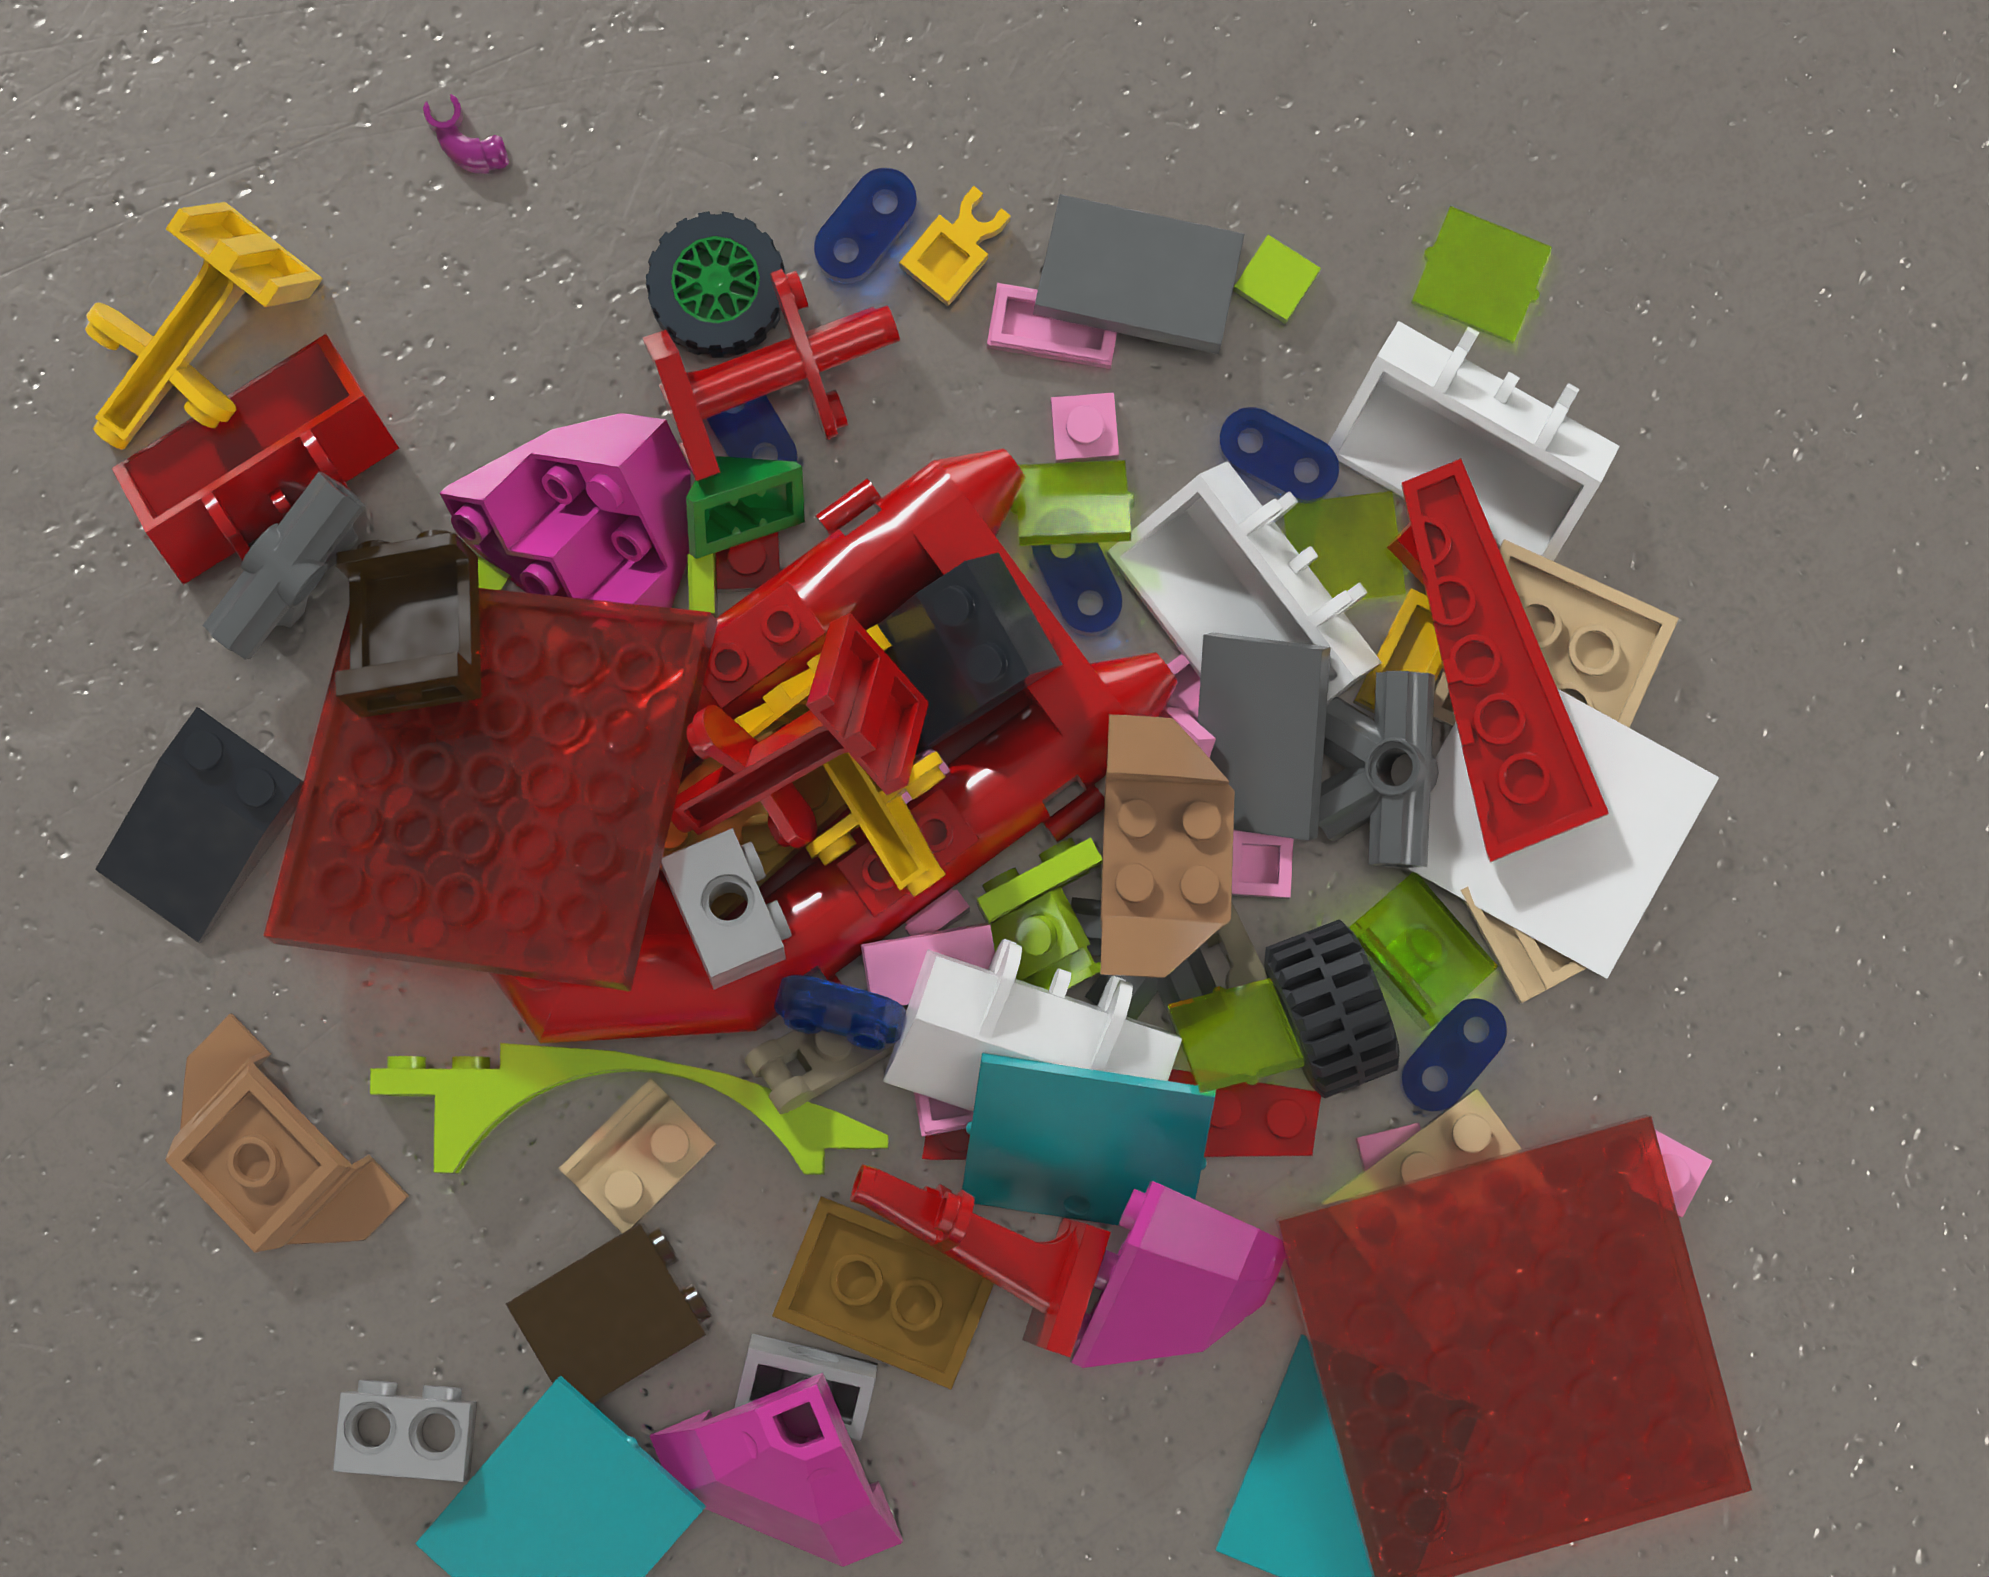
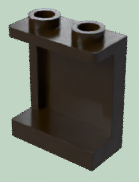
M427 530L418 534L416 539L393 543L382 540H370L360 543L357 549L337 552L336 567L349 581L350 669L335 672L336 696L360 718L480 699L481 658L478 556L456 533L445 530Z
M644 1223L635 1225L506 1303L507 1308L552 1384L558 1377L562 1376L592 1404L708 1335L709 1332L703 1322L712 1317L708 1306L695 1285L692 1283L682 1288L670 1266L678 1262L679 1258L661 1228L659 1227L649 1233Z

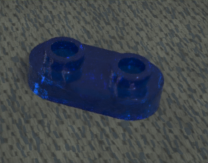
M878 168L868 172L859 180L821 227L815 238L814 252L817 265L827 278L843 284L855 283L864 279L871 273L911 223L917 209V196L913 183L904 173L892 168ZM881 195H890L896 199L898 204L893 212L882 214L874 208L875 200ZM843 243L853 244L859 251L857 257L847 263L839 261L834 255L839 245Z
M766 395L747 402L740 412L729 413L724 411L706 419L728 457L754 458L756 451L761 447H771L778 453L777 460L795 461L798 463L796 446Z
M1246 407L1233 412L1222 425L1218 439L1219 451L1225 462L1228 461L1235 471L1283 496L1291 491L1298 503L1317 502L1332 491L1339 475V462L1334 450L1326 442L1256 407ZM1248 432L1256 434L1262 443L1260 450L1255 453L1244 452L1238 444V438L1242 434ZM1301 462H1309L1315 466L1317 478L1309 483L1301 482L1294 474V467Z
M1065 512L1055 513L1046 517L1038 524L1032 537L1031 551L1035 564L1065 625L1081 635H1100L1114 626L1121 613L1122 594L1091 527L1085 520L1075 514ZM1059 537L1069 538L1075 545V552L1068 558L1055 556L1051 551V544L1055 539ZM1085 594H1094L1101 600L1102 609L1095 615H1086L1079 610L1078 600Z
M791 975L782 978L774 1003L775 1011L784 1018V1023L789 1028L808 1034L819 1033L821 1030L847 1037L851 1044L867 1050H880L885 1047V1044L899 1041L906 1017L905 1008L891 998L804 975Z
M1478 998L1466 999L1452 1006L1402 1066L1400 1087L1406 1100L1415 1108L1426 1112H1438L1453 1106L1502 1049L1507 1036V1025L1501 1011L1489 1001ZM1476 1018L1485 1024L1486 1036L1481 1042H1471L1466 1038L1464 1025L1467 1020ZM1437 1067L1444 1073L1445 1085L1440 1091H1430L1424 1086L1422 1077L1427 1068Z

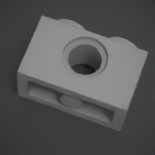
M732 828L660 858L664 876L713 989L786 959L782 940L791 937V931L778 901L776 900L768 904L764 902L756 882L766 878V874L752 842L740 846ZM725 893H736L742 896L748 905L745 912L739 918L726 921L717 918L711 912L714 900Z
M752 1334L734 1409L823 1373L849 1437L861 1441L875 1385L878 1363Z

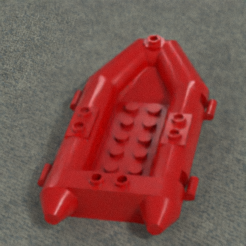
M1002 448L933 460L882 498L872 483L866 478L815 515L829 535L823 541L623 685L612 669L607 666L557 703L571 724L547 740L543 746L464 939L540 1044L758 1031L782 1012L796 1029L832 1009L850 996L835 974L862 954L861 944L881 941L1040 823L1043 824L1052 838L1058 843L1104 809V796L1094 784L1103 778L1107 771L1109 715L1161 717L1178 682L1170 668L1156 652L1089 663L1001 545L996 536L1026 480L1022 470L1007 450ZM872 505L877 509V514L845 536L839 530ZM999 553L1063 665L931 748L939 753L950 771L945 774L943 780L919 797L909 801L906 805L935 859L946 875L915 897L912 896L907 887L899 890L860 826L850 833L857 844L827 865H824L818 856L812 859L805 846L759 887L765 904L778 901L792 936L782 940L786 959L713 989L664 873L626 831L705 760L692 750L687 739V727L693 722L694 715L708 705L720 707L733 720L766 703L763 697L780 683L809 669L807 662L821 653L830 622L851 613L862 627L867 630L878 625L914 594L964 561ZM616 692L621 700L584 725L580 717ZM1077 781L1085 791L1050 816L1045 804ZM849 807L820 832L815 839L852 812ZM745 900L724 920L730 921L739 918L747 908V901ZM820 970L827 981L793 1006H790L784 995Z

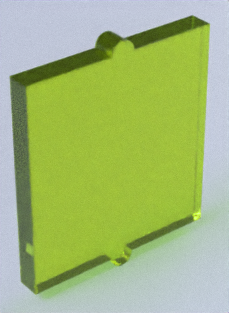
M1450 206L1434 247H1428L1424 252V259L1428 262L1411 303L1513 344L1529 304L1536 302L1540 296L1536 287L1552 246Z
M1125 460L1018 465L1026 478L1011 507V512L1018 514L1019 546L1131 541L1129 509L1135 506V495L1133 492L1128 491Z
M1392 491L1298 502L1283 516L1286 538L1300 554L1311 546L1319 557L1308 566L1332 598L1345 590H1350L1359 582L1368 592L1361 600L1406 594L1402 562L1387 548L1398 535Z
M1271 978L1229 989L1218 986L1213 989V993L1168 1004L1170 1018L1177 1036L1182 1038L1181 1046L1200 1093L1242 1082L1254 1085L1258 1083L1261 1077L1304 1066L1302 1053Z

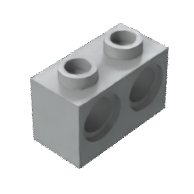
M359 1380L358 1392L346 1391L340 1393L333 1471L465 1482L470 1479L477 1402L461 1400L462 1388L423 1385L422 1397L397 1395L398 1383ZM369 1408L382 1411L390 1422L389 1436L384 1443L378 1446L365 1442L358 1431L359 1418ZM432 1414L444 1415L454 1425V1441L445 1451H437L430 1448L423 1439V1424Z

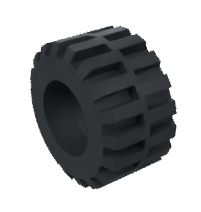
M1338 919L1266 947L1265 972L1277 1011L1299 1065L1314 1090L1323 1098H1328L1398 1071L1399 1044L1386 1001L1358 938L1347 925Z

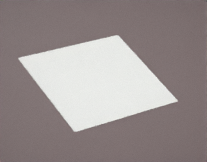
M1558 689L1609 814L1490 863L1483 843L1455 722L1435 758L1439 774L1437 783L1430 792L1427 867L1408 869L1464 900L1465 898L1460 890L1468 886L1476 907L1607 979L1719 777Z

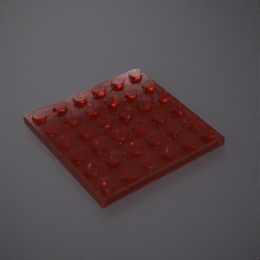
M479 588L481 698L360 718L336 696L335 672L350 669V617L348 608L264 937L277 945L631 991L689 746L687 727L693 722V717L697 712L718 621L710 612Z
M1644 1114L1275 1219L1280 1239L1283 1242L1287 1266L1372 1577H1454L1752 1491L1652 1116Z

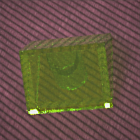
M1415 872L1407 876L1349 927L1358 938L1376 978L1423 1032L1441 1021L1498 968V965Z

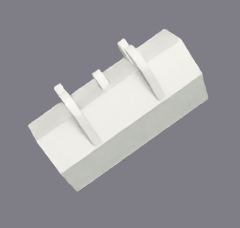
M1398 321L1374 360L1323 454L1403 500L1402 482L1461 458L1498 548L1505 539L1554 561L1601 484L1620 446L1565 416L1579 391L1575 386L1568 383L1555 406L1551 408L1516 388L1515 386L1520 378L1511 372H1508L1505 379L1502 380L1465 359L1479 334L1478 331L1468 326L1454 352Z
M1228 461L1197 475L1106 552V555L1182 655L1186 657L1200 678L1203 635L1212 632L1331 647L1327 705L1334 697L1342 695L1382 663L1344 614L1368 593L1359 582L1350 590H1345L1332 598L1308 566L1319 557L1315 550L1310 546L1299 554L1275 523L1298 503L1291 491L1279 500L1275 498L1262 506Z
M1006 939L1000 942L989 969L928 949L883 1079L885 1083L973 1112L982 1053L1168 1081L1182 1038L1169 1030L1127 1017L1133 985L1119 977L1112 976L1101 995L1098 1006L1065 996L1070 983L1071 972L1058 968L1049 990L1015 979L1022 955V946L1017 945L1015 942Z

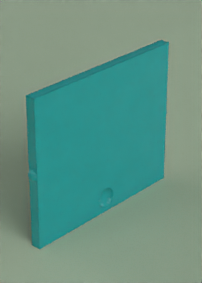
M982 1053L973 1118L966 1126V1132L970 1135L962 1190L974 1196V1204L1119 1226L1133 1190L1136 1189L1146 1193L1152 1181L1196 1200L1201 1170H1204L1207 1166L1204 1153L1216 1088Z
M1301 1334L1215 1551L1278 1577H1415L1481 1407L1398 1373L1394 1366L1387 1365L1381 1367Z
M560 1376L415 1544L451 1577H645L706 1508V1505L644 1451L634 1437L625 1434L568 1381Z

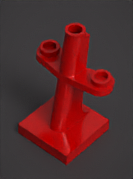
M780 269L770 273V278L791 336L788 339L710 368L686 372L680 353L667 330L643 337L646 350L657 368L662 382L659 387L666 408L679 431L682 443L679 444L695 480L698 481L720 473L703 420L804 379L825 439L828 440L838 436L837 429L848 425L847 418L836 389L825 393L819 373L899 342V333L889 306L878 309L870 307L805 332L798 310L809 307L797 271L784 274L783 270Z
M848 613L829 623L806 704L810 709L809 711L760 742L716 705H708L694 715L693 722L687 727V739L692 750L700 758L709 759L712 757L723 766L683 792L671 797L667 803L669 817L674 826L681 832L688 833L693 830L697 835H700L756 802L761 801L769 814L768 827L776 842L783 847L802 848L815 839L817 823L809 804L792 782L837 756L849 753L886 795L908 786L929 702L855 617Z
M864 1164L861 1165L852 1187L851 1202L865 1206L1032 1306L1033 1308L1022 1340L1071 1358L1111 1235L1110 1231L1062 1218L1055 1239L1046 1242H1035L973 1213L974 1196L964 1190L954 1194L942 1184H939L936 1189L928 1186L921 1189L880 1169Z

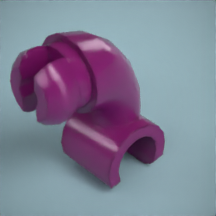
M450 94L455 111L452 118L446 122H439L432 118L429 104L427 101L425 102L423 111L426 122L436 133L442 150L455 164L475 174H490V170L502 169L508 165L509 159L502 137L493 135L480 141L479 138H469L459 131L458 128L462 123L463 112L457 97Z

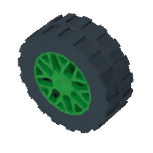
M710 211L698 213V217L690 220L684 218L677 222L676 228L670 233L666 231L659 239L660 245L655 252L652 251L648 261L650 267L648 274H646V288L652 311L660 328L668 331L674 343L686 346L689 352L699 356L701 353L711 354L712 358H724L725 354L735 353V355L745 353L747 352L746 348L755 343L758 346L767 338L766 334L772 327L775 329L781 319V308L772 285L770 273L782 269L785 274V269L780 252L775 248L773 240L766 232L762 233L757 229L756 223L746 217L744 220L736 218L734 213L722 211V214H710Z

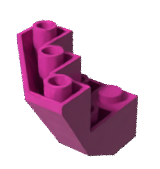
M619 413L552 429L449 484L440 492L452 516L451 524L465 543L488 562L508 573L513 583L599 654L611 659L648 664L654 658L688 562L687 554H690L686 496L691 489V470L666 419Z
M1154 1181L1150 1182L1146 1193L1134 1189L1119 1222V1226L1130 1231L1125 1242L1122 1243L1118 1254L1108 1250L1104 1253L1094 1287L1102 1290L1097 1303H1094L1091 1313L1085 1312L1070 1362L1082 1368L1205 1351L1241 1323L1245 1317L1250 1316L1264 1305L1291 1244Z
M823 1373L713 1417L711 1410H708L650 1434V1439L662 1467L706 1505L705 1509L841 1567L903 1543L902 1536L879 1481L870 1485L868 1483Z

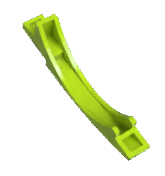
M500 1043V1069H490V1057L482 1056L452 1057L451 1069H426V1057L388 1056L387 1068H370L371 1095L435 1097L434 1173L460 1174L475 1150L486 1137L514 1111L534 1098L558 1086L582 1078L621 1072L660 1073L684 1078L708 1086L732 1098L750 1110L774 1132L787 1147L805 1175H825V1149H889V1136L826 1107L806 1102L788 1113L779 1114L769 1099V1095L772 1092L770 1088L726 1073L618 1051Z

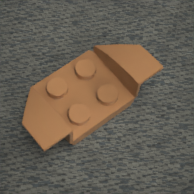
M1109 715L1108 758L1104 797L1100 975L1165 978L1231 920L1235 791L1229 785L1228 779L1173 718Z
M232 1013L229 1014L187 1057L180 1132L174 1137L165 1161L254 1253L281 1248L287 1244L339 1243L366 1240L409 1195L370 1155L351 1164L258 1069L271 1053Z

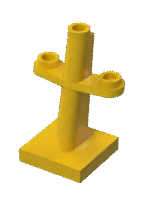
M226 202L179 208L165 228L201 256L204 262L193 283L154 336L116 309L103 303H95L86 314L89 323L85 327V331L93 340L111 350H118L120 345L139 356L95 416V419L98 421L94 425L93 430L102 440L113 447L126 449L132 438L173 385L188 399L184 409L193 419L209 428H216L220 421L228 422L237 410L235 404L191 366L190 363L245 292L264 307L309 299L323 279Z
M878 625L866 630L884 651L892 646ZM821 653L807 662L808 670L780 683L763 697L766 703L737 717L734 721L753 738L757 739L785 723H790L809 711L810 709L806 704ZM935 751L913 765L908 786L889 795H886L849 753L839 755L823 764L852 813L806 846L811 858L813 859L818 856L824 865L831 863L857 844L850 833L860 826L899 890L907 887L912 896L915 897L943 878L946 874L939 866L901 796L907 791L912 799H915L945 778V775L939 768L943 763L939 753Z

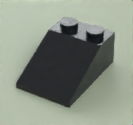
M999 553L964 561L914 594L878 624V627L892 645L884 652L929 702L915 757L926 749L936 746L1063 665Z
M196 707L158 760L95 870L192 939L201 943L312 787L206 712Z

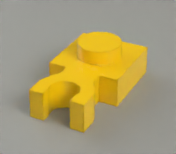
M975 186L964 196L957 220L951 224L939 214L899 262V267L946 306L953 302L988 260V253L978 245L982 241L993 238L1001 233L1011 218V215L1001 208L991 221H977L972 215V210L982 201L983 193Z

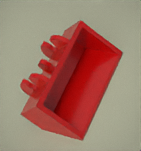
M327 334L319 337L227 395L237 409L228 422L220 421L216 428H209L191 418L112 468L144 531L183 585L235 552L238 553L243 561L251 548L249 543L259 538L273 524H280L318 472L325 473L351 491L346 483L347 481L400 449Z

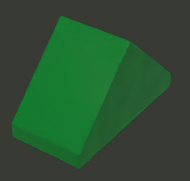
M715 456L720 473L698 481L695 480L686 496L689 553L696 559L805 523L802 466L795 461Z

